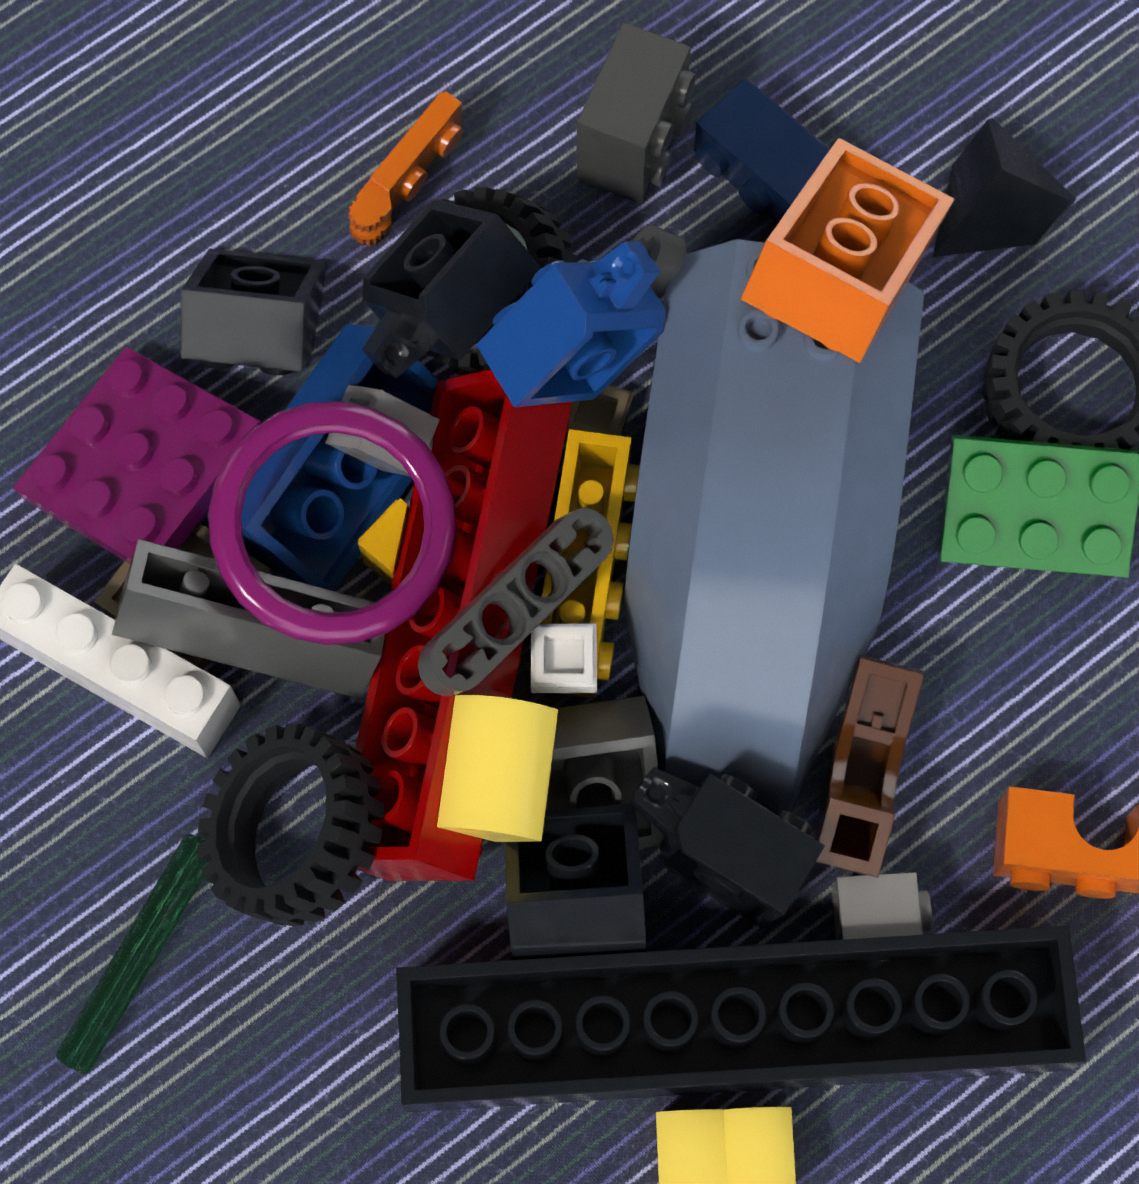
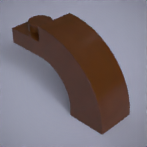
M860 655L845 711L841 713L825 779L815 839L824 844L825 847L816 862L878 878L895 818L894 799L898 773L924 677L922 670Z

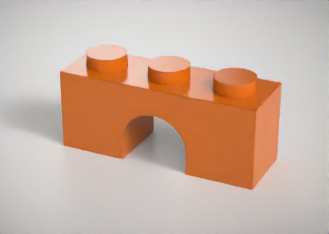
M1009 786L998 800L993 876L1010 878V886L1031 891L1049 890L1050 883L1076 886L1075 893L1088 898H1114L1116 891L1139 894V804L1126 816L1125 840L1122 847L1114 850H1104L1090 845L1078 833L1074 823L1075 794Z

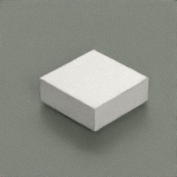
M539 624L531 632V693H597L596 624Z

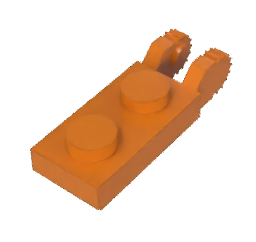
M441 91L370 176L369 181L356 195V201L352 200V206H349L348 213L350 219L349 232L352 239L356 240V243L370 247L371 244L376 245L378 240L381 241V236L386 235L392 228V209L401 198L407 202L412 200L427 179L428 172L425 171L437 155L442 158L447 157L460 141L464 129L461 127L462 102L447 91L444 93Z

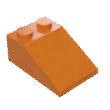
M838 138L767 238L741 300L763 311L769 317L782 321L821 342L830 350L839 352L860 363L948 213L954 198Z

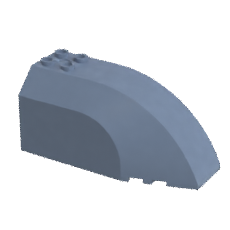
M736 239L685 254L684 263L679 273L666 285L663 303L665 308L664 332L658 338L638 476L626 573L624 614L635 660L637 681L640 686L641 696H645L655 734L658 769L696 786H699L710 773L719 779L724 774L733 776L746 783L757 793L758 796L755 802L777 815L780 810L790 812L852 684L860 655H866L880 621L892 564L901 505L924 291L910 282L906 284L862 361L858 363L839 352L830 350L821 342L782 321L769 317L763 311L741 300L765 243Z

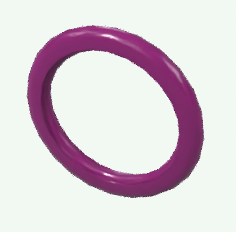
M343 401L310 402L280 411L252 428L234 447L225 460L214 482L208 511L210 546L220 575L237 601L264 625L293 639L323 645L359 643L389 633L415 616L437 591L451 563L457 532L453 494L444 469L427 444L401 421L372 407ZM343 433L362 437L384 448L406 469L416 485L423 505L424 533L422 544L410 573L394 591L374 604L353 611L323 612L303 608L281 597L263 581L251 563L243 541L241 514L246 491L257 470L273 453L294 440L313 434Z

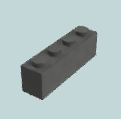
M141 539L137 541L126 575L111 634L359 699L362 698L381 658L385 636L383 634L359 643L333 645L293 639L264 625L237 601L222 579L215 559ZM257 571L263 581L281 597L303 608L323 612L353 611L376 603Z

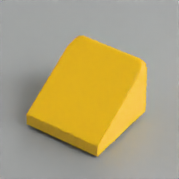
M401 498L399 500L396 499L358 539L363 562L390 586H392L409 510L408 504Z

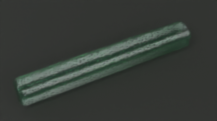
M189 833L183 837L57 1050L56 1059L60 1063L81 1074H87L92 1069L204 878L201 869L208 862L198 858L197 845L206 840Z

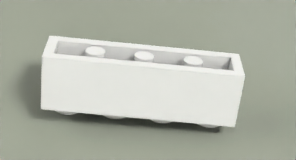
M14 564L0 585V640L206 758L210 756L241 707L237 696L229 684L165 648L111 635L115 622L114 619L21 566Z

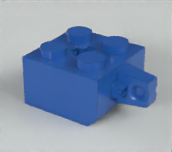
M624 241L603 258L592 262L565 263L559 260L544 266L533 276L531 280L533 286L517 302L508 305L496 314L492 321L494 326L476 346L514 408L595 399L664 332L665 308L650 286L659 275L660 270L655 261L648 255L647 249L641 241Z

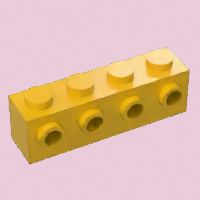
M569 429L554 521L580 508L598 511L606 518L612 528L613 545L607 558L540 624H596L597 679L609 681L614 643L604 642L603 638L606 619H619L624 583L612 580L615 560H628L632 523L621 521L624 501L635 502L640 465L630 464L631 437ZM582 528L575 531L577 536L566 549L557 552L564 559L585 549L583 544L588 535ZM547 569L542 598L548 596L552 587L551 576ZM558 693L593 699L595 697V693Z

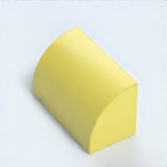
M455 695L437 827L494 842L542 841L558 709L504 697Z

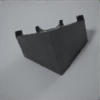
M993 118L988 119L953 163L947 195L954 198V201L939 227L933 257L1036 245L1045 238L1075 202L1076 198Z

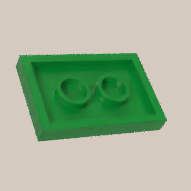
M952 435L938 552L940 562L1128 578L1139 500V450Z

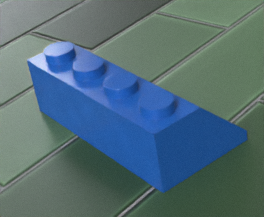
M346 324L286 410L310 402L342 401L348 385L383 390L430 414L437 381L439 380L419 360L398 378L384 374L362 350L376 327ZM329 433L313 434L294 440L273 453L257 470L245 495L241 514L242 535L247 553L290 580L336 592L361 555L358 539L396 499L399 500L412 481V478L406 475L382 471L326 444Z

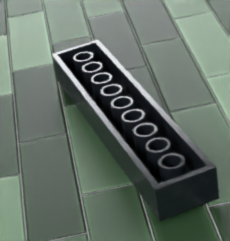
M1069 925L396 968L401 1102L407 1113L1070 1071L1086 1062Z

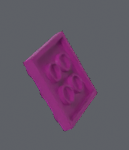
M125 347L13 488L27 502L130 564L138 539L174 549H179L209 511L214 482L229 453L252 428L261 422L130 348Z

